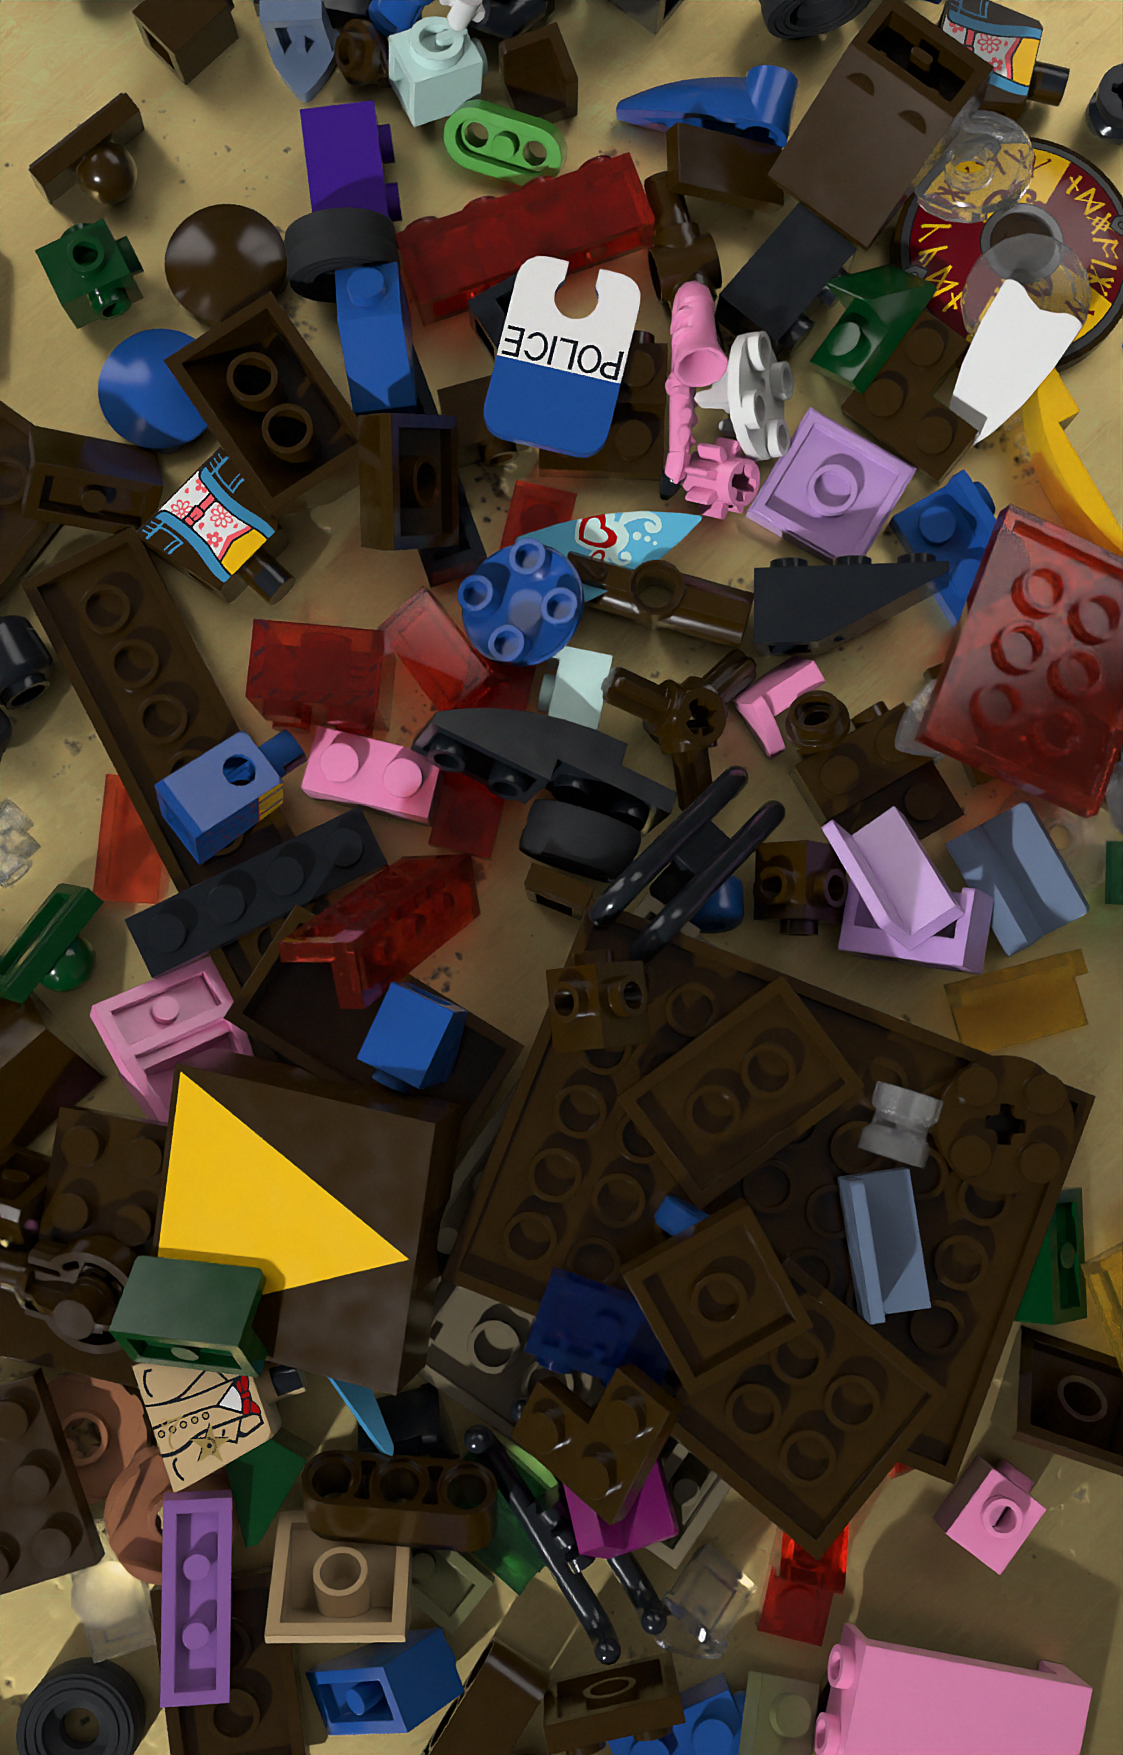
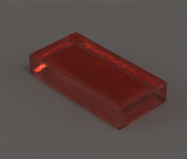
M424 586L378 627V630L438 711L470 708L499 682L498 678L436 596Z
M106 774L93 892L103 901L155 905L159 899L162 860L119 775Z

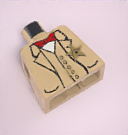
M271 1361L264 1363L260 1378L139 1362L132 1366L173 1492L190 1486L268 1441L282 1426L276 1402L308 1391V1382L304 1370Z

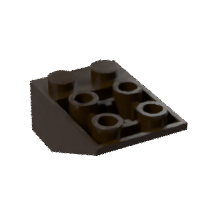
M883 0L848 45L768 172L767 179L867 251L983 103L994 66L902 0Z

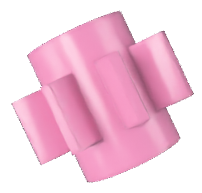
M718 437L714 445L700 442L698 450L690 455L689 466L685 467L684 471L686 476L683 487L687 492L685 498L687 501L700 503L699 514L724 520L728 511L742 514L744 506L750 504L758 492L760 485L759 468L755 463L756 461L742 454L743 449L737 440Z

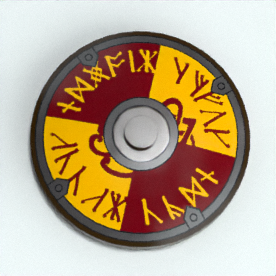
M998 136L982 139L958 148L941 158L934 164L906 200L893 231L889 264L933 283L937 291L924 309L970 342V345L982 319L1007 279L1019 282L1039 309L1075 316L1081 322L1082 327L1056 364L1055 368L1059 373L1079 363L1095 351L1109 336L1123 316V197L1103 171L1090 160L1063 145L1028 136ZM964 358L961 360V362L958 364L956 368L961 369V365L964 361Z

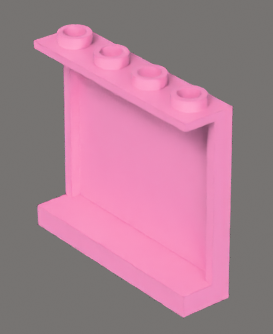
M844 1623L840 1644L834 1645L829 1656L828 1680L831 1688L826 1712H821L815 1723L814 1750L816 1755H1080L1093 1688L1064 1664L1040 1660L1038 1671L868 1639L854 1624Z

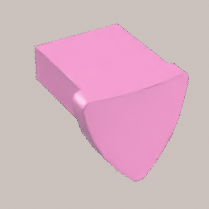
M792 656L748 685L732 700L750 733L769 760H772L786 750L774 716L790 707L792 702L800 695L814 691L826 683L813 660Z

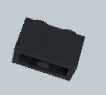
M799 202L721 291L715 311L718 322L736 337L745 333L765 331L769 336L771 348L776 357L784 348L793 353L812 331L815 322L810 318L819 307L825 303L832 308L839 301L826 286V283L830 279L850 274L849 270L857 248Z

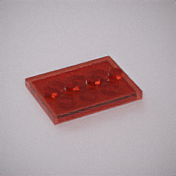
M1011 503L1003 508L998 514L914 741L1082 818L1087 819L1098 815L1123 744V557Z

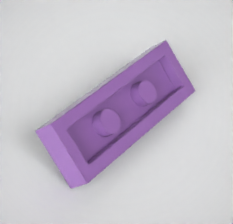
M231 1490L163 1493L160 1708L229 1703Z

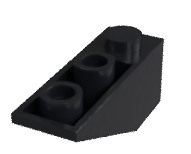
M909 553L899 556L897 563L872 564L870 557L847 555L835 558L833 565L808 566V561L805 559L787 557L770 561V567L754 568V645L759 656L823 655L949 587V561H936V556L929 553Z

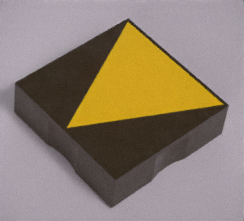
M217 1048L208 1049L175 1063L151 1256L260 1268L266 1277V1283L251 1327L268 1351L267 1361L396 1396L426 1365L439 1277L437 1266L438 1233L444 1211L451 1196L464 1105L410 1092L403 1093L375 1084L350 1085L337 1083L313 1075L300 1067Z

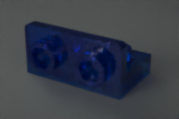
M553 1266L538 1311L530 1326L524 1352L535 1355L536 1361L551 1371L561 1374H572L574 1370L597 1377L605 1388H607L616 1368L633 1362L661 1386L670 1361L634 1295Z

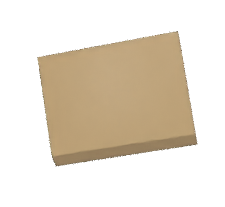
M279 1511L264 1635L265 1642H406L412 1618L413 1548L323 1539L311 1530L307 1522L306 1511Z

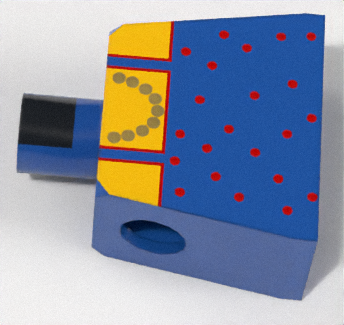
M286 729L257 747L245 731L238 732L154 785L161 815L196 862L201 865L283 803L284 782L281 778L306 762L307 757L297 740ZM237 780H245L250 782L249 784L244 786H236L234 784H231Z

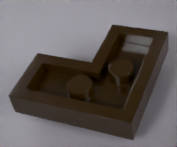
M924 309L864 394L854 390L841 406L843 414L906 462L916 467L919 472L938 486H940L979 437V431L933 397L965 357L970 347V342Z
M633 1362L616 1368L595 1410L552 1375L537 1381L510 1436L611 1526L627 1517L685 1406Z

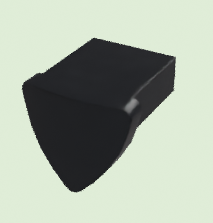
M430 1383L421 1384L419 1388L400 1392L396 1396L389 1395L376 1399L394 1445L393 1454L408 1456L429 1454L433 1458H460L450 1418L436 1387ZM358 1422V1451L380 1453Z

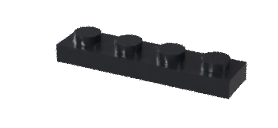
M358 806L124 920L151 977L156 979L288 916L296 904L305 908L389 867V864L361 807Z

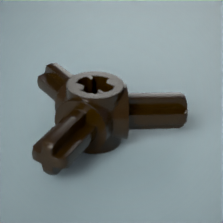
M740 649L730 651L702 678L689 676L681 684L668 679L658 685L623 667L612 668L602 682L603 700L643 719L644 730L648 732L654 742L660 745L661 754L671 753L678 807L681 811H684L712 783L708 748L718 746L717 739L724 731L728 716L726 705L756 679L755 669L757 665L752 657L746 656Z

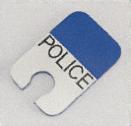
M536 256L528 259L521 265L516 276L484 404V421L487 429L494 436L502 440L569 456L588 458L596 455L604 448L609 436L640 309L641 293L637 284L630 277L621 273L600 269L595 286L598 298L595 310L589 316L582 319L568 318L557 309L554 299L558 290L565 284L569 261L548 256Z

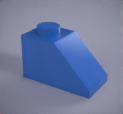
M398 262L335 270L337 320L354 413L357 417L358 415L377 413H418L411 313Z
M441 1627L408 1630L406 1642L370 1643L318 1664L305 1672L328 1736L408 1733L465 1692L456 1669L454 1652L447 1643Z

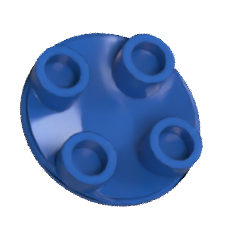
M171 329L145 330L122 341L107 357L99 376L98 398L104 417L114 431L122 438L134 445L154 449L161 454H172L178 452L184 444L194 440L208 428L164 362V359L194 341L195 338Z
M523 538L513 545L496 551L485 559L473 575L467 577L461 583L458 589V601L462 607V619L466 634L473 646L482 655L500 665L527 667L542 663L555 656L572 639L583 615L584 590L577 570L563 554L552 547L543 545L539 540Z

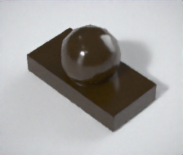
M121 92L29 165L30 168L28 170L35 186L50 204L77 183L88 197L102 204L114 205L126 200L135 189L138 172L132 155L123 146L145 130L140 109L126 92L124 94Z

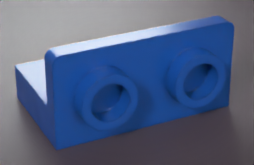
M965 470L953 475L943 488L892 516L888 523L907 554L929 553L936 556V561H949V587L934 594L933 597L952 628L1015 592L1030 577L1026 568L1028 566V558L1023 546L1016 537L1004 533L993 515L995 513V505L988 490L982 483L978 481L973 482Z

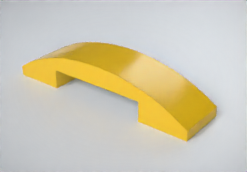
M1054 367L1022 405L1024 432L1032 464L1049 502L1076 541L1108 572L1112 574L1119 571L1123 576V530L1064 432L1078 415L1080 409Z

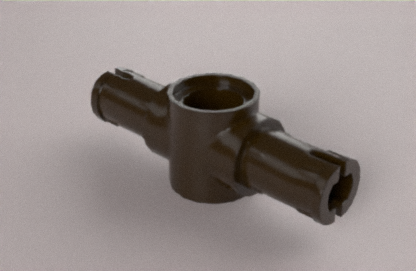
M667 171L649 176L645 179L643 186L656 234L651 238L653 247L648 248V264L660 304L668 302L672 313L674 298L678 289L686 282L697 281L709 288L715 302L718 298L716 290L722 287V273L712 235L709 232L701 234L698 223L691 222L684 195L668 191ZM715 312L717 341L725 353L726 349Z

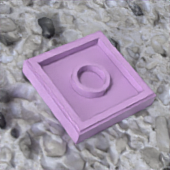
M809 407L790 439L787 455L779 457L745 517L828 565H833V560L840 556H866L917 468Z

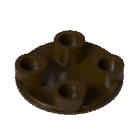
M217 204L196 211L176 228L166 249L165 275L174 297L186 310L203 319L211 327L217 326L269 291L277 298L278 295L285 291L289 283L285 245L280 233L265 216L245 206Z

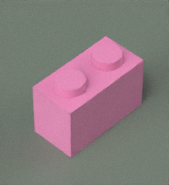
M317 726L301 789L311 799L352 809L360 806L362 811L432 828L446 771L437 768L429 761L428 757L408 747Z

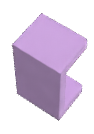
M850 878L838 950L864 959L982 975L994 898L976 888L963 887L961 893L952 892L965 914L909 951L878 926Z

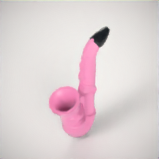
M697 281L686 282L678 289L672 308V325L670 326V334L672 335L671 374L665 383V389L668 395H670L669 453L667 454L666 465L662 470L659 481L660 498L665 501L674 496L684 483L686 476L684 472L685 467L689 466L690 447L696 444V439H694L692 434V427H695L698 423L697 415L694 413V408L698 406L694 399L696 388L705 387L719 381L727 372L728 358L717 341L714 318L715 302L709 288Z

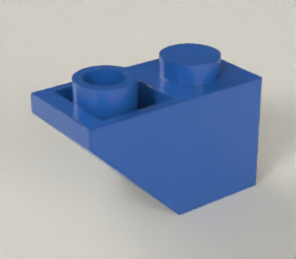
M391 982L357 1059L375 1067L371 1076L373 1079L403 1093H409L412 1087L424 1090L425 1087L448 1082L455 1068L468 1010L409 982Z

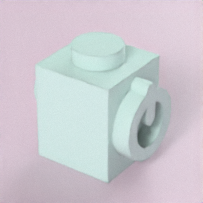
M425 17L417 21L411 29L389 36V82L413 127L452 115L466 101L481 100L482 77L486 76L488 72V64L483 46L476 37H469L467 28L463 31H456L452 29L447 18Z

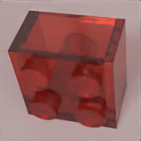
M254 619L245 697L266 721H272V729L277 731L286 729L290 733L307 734L310 733L311 725L332 726L337 731L372 739L374 730L388 732L390 730L397 658L386 630Z

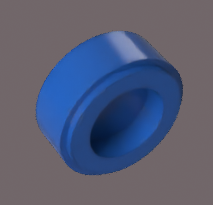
M666 1194L654 1218L656 1219L655 1222L663 1230L675 1236L710 1215L703 1210L699 1211L694 1205L683 1199Z

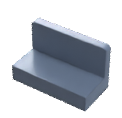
M1023 801L945 843L968 887L979 889L994 898L990 926L1008 957L1031 946L1044 935L1084 916L1090 910V905L1030 801Z
M901 1167L837 1177L858 1314L869 1324L885 1323V1314L931 1308L909 1168Z

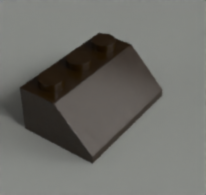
M271 291L164 359L165 364L270 519L332 503L360 485L358 417Z

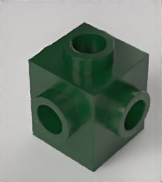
M104 218L92 224L80 223L68 228L61 235L60 239L35 250L61 306L77 329L98 319H115L126 313L132 303L144 298L134 279V276L144 272V269L127 235L115 240Z

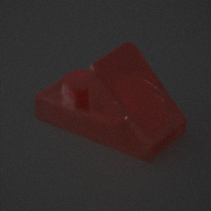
M849 1523L819 1561L779 1527L776 1528L755 1620L758 1631L822 1647L834 1593L844 1594Z

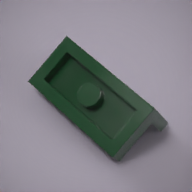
M1063 1187L1015 1316V1322L1057 1325L1087 1318L1081 1187Z
M141 1255L134 1261L108 1331L133 1362L260 1378L268 1351L251 1326L266 1283V1277L260 1268Z

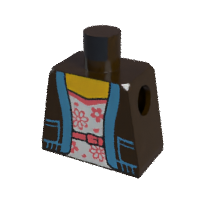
M946 0L937 26L994 66L983 103L966 123L962 131L1008 133L1013 131L1026 100L1056 107L1060 105L1066 89L1070 68L1036 60L1043 32V26L1038 20L990 0Z
M221 447L136 531V534L154 555L227 603L234 601L249 586L268 605L272 606L288 594L296 581V578L276 560L289 544L283 528L276 518L270 519Z

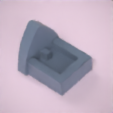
M260 0V24L266 37L273 64L290 91L303 103H308L322 89L336 65L335 43L339 32L332 29L323 0Z

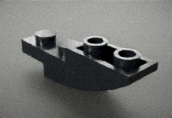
M464 708L439 711L431 717L417 734L410 748L428 757L429 761L441 770L453 773L459 772L486 785L491 793L502 799L517 800L526 804L544 788L550 791L560 802L581 806L620 820L641 832L643 837L671 815L677 792L622 766L628 747L627 743L598 730L565 719L534 712L501 708Z

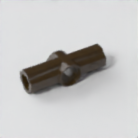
M573 551L568 552L567 559L577 570L582 584L607 590V592L584 602L585 606L634 619L639 626L647 630L661 631L670 629L733 648H740L753 605L754 593L681 573L675 565L665 560H650L642 563L634 570ZM657 584L667 587L674 597L667 605L657 608L644 604L639 595L647 586Z

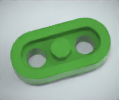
M474 99L464 102L453 112L445 124L444 143L449 155L455 162L467 169L523 187L542 188L549 185L560 173L567 159L565 138L554 124L545 119L485 100ZM473 122L482 124L487 129L488 139L478 138L473 133L471 124ZM529 142H540L546 149V157L540 158L535 156L530 151Z

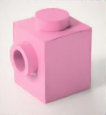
M977 1455L933 1516V1519L949 1537L1001 1575L1047 1509L1030 1494L1036 1483L1004 1458L995 1468L980 1455Z

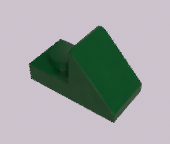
M889 264L830 279L826 283V286L846 310L813 355L810 362L822 375L861 394H864L937 291L933 283Z

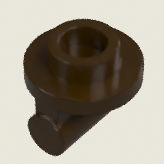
M352 19L348 21L335 43L336 63L348 83L356 86H365L370 83L379 84L381 88L392 87L389 82V42L387 37L374 27L371 20Z

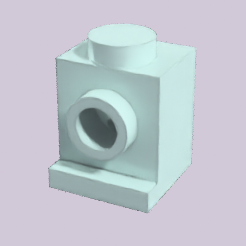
M565 646L555 656L548 659V668L557 670L556 676L544 674L537 711L547 712L548 716L565 719L598 730L604 705L601 685L604 678L611 671L613 656Z

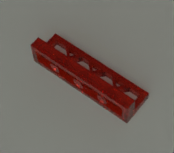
M471 854L402 856L389 865V867H386L280 940L278 947L281 962H331L340 1009H365L389 989L391 982L400 981L481 915Z

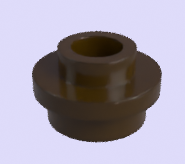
M822 690L809 691L797 697L792 702L785 721V729L790 742L795 747L808 752H820L835 747L847 736L851 725L848 709L843 702L838 700L833 694Z

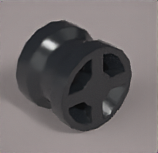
M1123 63L1113 66L1104 74L1086 108V123L1090 132L1098 140L1107 144H1123Z

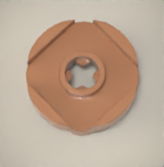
M65 1372L53 1378L47 1383L88 1505L90 1506L107 1498L115 1480L125 1468L131 1465L135 1454L152 1445L153 1428L139 1389ZM85 1419H88L95 1423V1431L101 1433V1444L95 1443L90 1446L87 1453H82L77 1450L78 1439L69 1436L70 1426H80Z
M150 1446L135 1454L131 1465L125 1468L115 1480L106 1499L103 1520L107 1542L126 1572L140 1581L162 1585L163 1529L161 1528L162 1520L158 1512L163 1507V1493L174 1492L159 1447ZM221 1467L177 1492L231 1490L227 1472ZM232 1495L233 1543L239 1529V1520Z

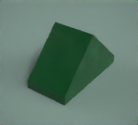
M280 1427L277 1433L268 1441L225 1465L245 1548L259 1545L315 1449V1446L283 1427Z

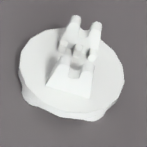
M765 331L737 335L730 349L727 372L719 381L712 383L713 385L710 389L697 392L694 399L701 408L723 409L727 414H730L731 419L722 420L718 428L725 436L737 437L745 455L752 460L763 461L773 457L785 456L789 451L790 437L784 420V400L791 399L793 396L794 381L791 367L787 361L777 362L771 348L769 336Z

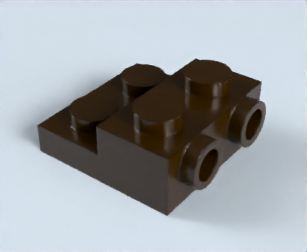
M634 330L609 436L604 448L596 455L588 458L569 456L539 448V477L660 481L663 470L668 343H655V336L653 334Z
M882 700L865 709L851 719L856 730L849 733L838 745L831 749L820 752H808L798 749L796 752L802 761L794 765L788 773L820 827L833 819L851 836L893 806L905 816L920 841L965 815L932 760L937 756L904 702L889 710Z

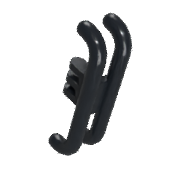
M737 765L730 766L720 774L609 885L591 906L589 919L592 924L602 928L609 926L664 869L651 884L649 890L652 897L666 906L631 942L628 954L632 961H643V965L652 961L784 820L786 810L783 804L776 800H770L763 804L731 838L711 821L732 799L739 795L748 783V773L743 767Z
M529 1395L518 1396L512 1401L510 1414L515 1422L518 1421L530 1397ZM483 1424L471 1426L464 1435L466 1448L470 1452L476 1453L483 1465L492 1471L499 1491L584 1627L592 1643L596 1659L604 1665L615 1664L621 1655V1645L603 1606L581 1572L590 1566L596 1557L579 1554L563 1483L553 1475L558 1484L535 1498L511 1457L492 1430ZM632 1551L605 1559L630 1599L643 1630L651 1635L662 1633L667 1625L665 1610L654 1587Z

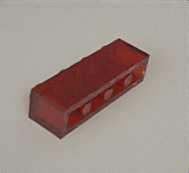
M630 152L613 158L610 155L593 157L584 162L578 170L556 178L551 175L536 177L525 183L519 191L498 198L490 195L476 198L467 203L461 211L441 218L435 216L421 217L408 224L404 231L398 232L395 235L402 270L422 324L427 326L467 312L468 300L519 271L521 265L528 259L536 256H548L569 261L567 276L649 248L653 244L651 238L654 235L655 217Z

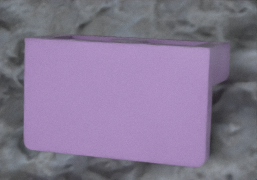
M895 806L852 836L833 819L821 827L878 926L909 951L965 914L909 822Z

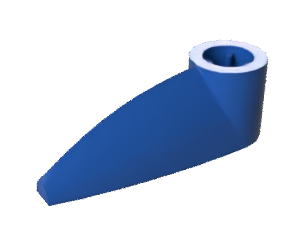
M774 65L753 67L747 72L746 77H707L681 80L653 87L620 100L616 108L617 120L665 133L675 123L681 122L783 148L788 140L800 85L797 77L792 72Z

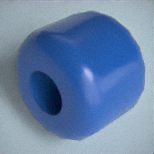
M733 874L689 920L690 923L701 929L700 933L717 934L728 932L742 924L744 919V896L741 880Z

